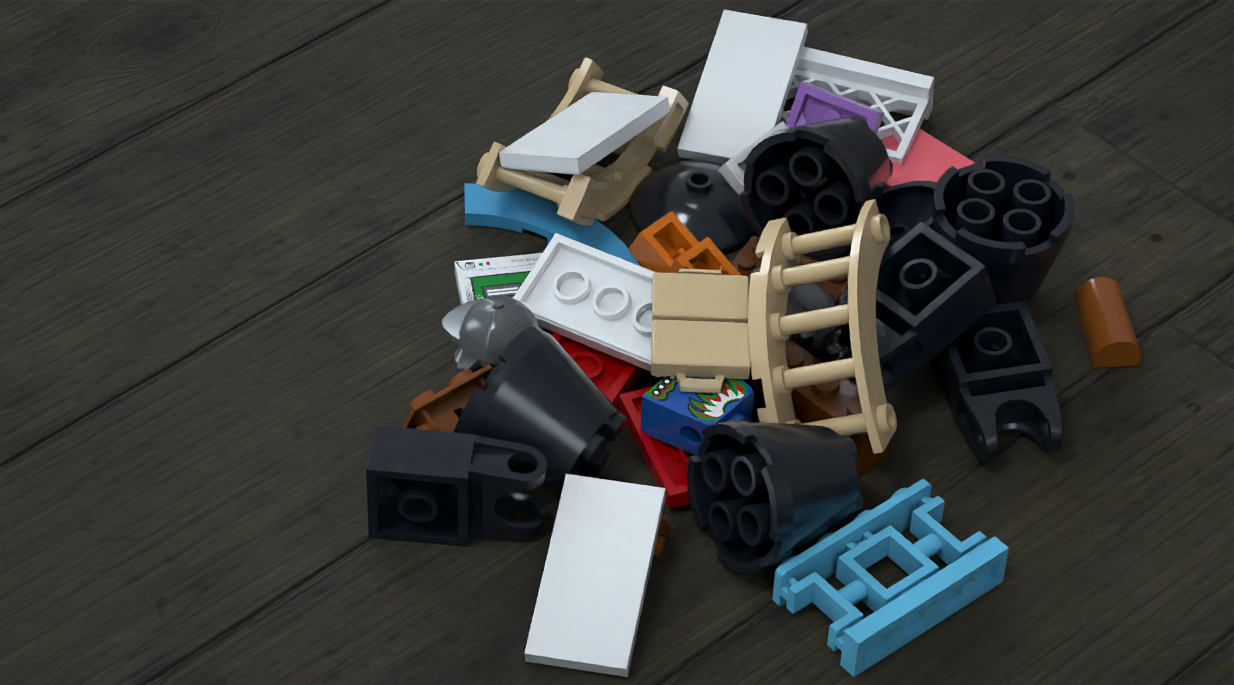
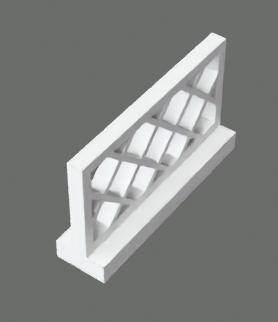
M803 47L787 99L795 97L800 82H808L884 112L882 121L886 126L880 127L877 135L881 140L894 135L900 143L897 151L886 150L892 163L902 165L923 120H928L933 109L934 77ZM783 110L779 124L782 121L785 124L787 123L791 110ZM893 111L911 117L895 122L889 112Z

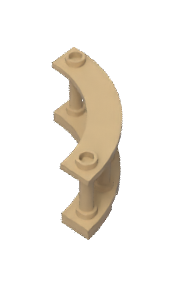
M585 57L581 67L573 72L566 95L549 119L591 92L639 94L601 81L604 72L593 60ZM663 85L658 96L668 97L670 112L614 150L613 153L619 154L620 157L613 164L608 165L606 168L594 164L581 174L573 175L571 181L547 172L504 169L500 164L499 152L506 147L493 142L490 152L485 153L478 164L476 184L487 190L499 193L519 188L557 203L559 208L557 215L579 225L591 226L594 223V219L606 221L631 200L635 187L645 176L652 172V168L648 167L647 164L656 150L666 151L689 103L679 91Z
M875 199L865 202L856 224L797 236L795 232H791L787 217L769 221L757 244L755 254L758 258L762 257L760 272L751 273L748 298V337L752 380L762 379L766 408L757 409L759 421L825 426L834 430L840 437L867 432L874 454L882 453L897 428L894 408L890 403L887 404L876 332L877 280L881 260L890 240V226L886 216L879 213ZM851 245L850 256L798 266L801 254ZM848 276V304L786 316L788 294L791 291V287ZM849 324L852 358L789 369L786 358V340L789 339L790 335ZM856 378L863 413L803 424L796 420L791 396L793 388Z

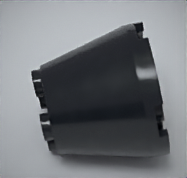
M851 117L849 119L837 118L788 127L769 135L748 154L745 160L744 191L740 193V198L745 215L759 237H761L769 221L787 217L791 232H795L797 236L856 224L860 211L866 201L875 199L876 204H878L887 181L893 173V164L879 136L860 117ZM851 245L803 255L821 262L832 260L846 252Z
M1006 155L983 156L982 163L972 164L960 169L952 166L946 170L935 186L932 216L935 232L986 266L997 300L995 305L1025 301L1028 306L1035 298L1070 235L1075 213V203L1072 193H1066L1050 178L1051 171L1030 160Z
M532 325L516 336L499 355V360L503 363H500L491 372L482 389L480 387L475 388L459 417L454 432L474 434L535 447L547 459V474L545 481L541 485L562 493L566 474L588 477L587 473L595 477L600 473L611 455V452L606 450L605 447L609 440L613 442L620 435L627 424L628 417L614 406L553 336L536 325ZM525 461L516 462L509 467L512 472L528 474L537 469L535 465Z
M743 420L727 421L705 428L702 431L704 438L699 447L698 454L689 457L687 487L698 530L707 528L710 537L720 551L718 561L737 573L748 574L775 566L839 526L852 515L858 514L863 507V497L859 490V478L855 464L858 455L856 445L849 436L840 437L834 430L825 426Z

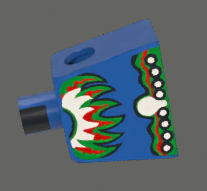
M665 376L642 396L640 430L661 441L697 455L704 438L702 431L705 428L732 420L752 421L754 392L742 379L728 378L724 379L720 393L680 392L676 377ZM686 377V378H697V379H715V378H701V377Z

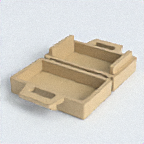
M680 268L679 273H653L651 375L660 378L661 376H675L680 392L720 393L725 378L742 379L743 381L744 379H749L751 365L748 337V276L722 275L721 270ZM686 377H701V378H715V379H697V378H686Z

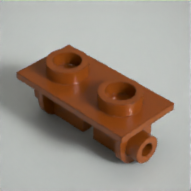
M489 364L474 373L470 368L453 377L448 382V387L436 394L433 390H428L416 397L409 405L411 410L402 428H410L416 425L415 429L454 432L459 420L456 412L460 411L462 413L476 387L482 389L485 379L492 369L491 365Z

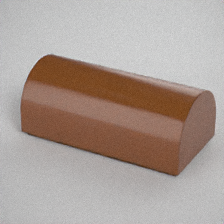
M1097 277L1084 282L1076 291L1074 306L1093 368L1139 366L1141 351L1119 284L1108 277Z

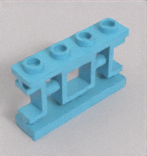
M921 479L908 488L903 487L899 489L889 500L872 510L861 512L853 522L835 533L825 534L815 545L799 555L787 557L775 571L772 600L780 607L787 604L786 608L792 614L810 603H814L834 622L829 626L827 646L833 651L837 649L842 651L840 665L853 677L859 675L1003 582L1009 548L995 536L986 541V536L980 531L960 542L939 524L942 522L945 501L939 496L935 498L930 497L932 485L925 479ZM910 528V532L919 540L912 544L900 533ZM934 554L948 564L947 567L939 572V567L929 559ZM886 556L909 574V576L888 589L865 570ZM835 573L836 578L845 585V587L838 591L825 580ZM863 601L874 613L863 619V614L853 605Z

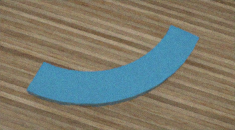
M464 183L465 225L502 228L523 233L526 229L546 237L548 244L555 233L639 265L637 259L628 250V247L610 229L594 219V223L591 226L579 225L557 215L559 208L556 202L516 188L509 192L499 193L487 190L478 184Z

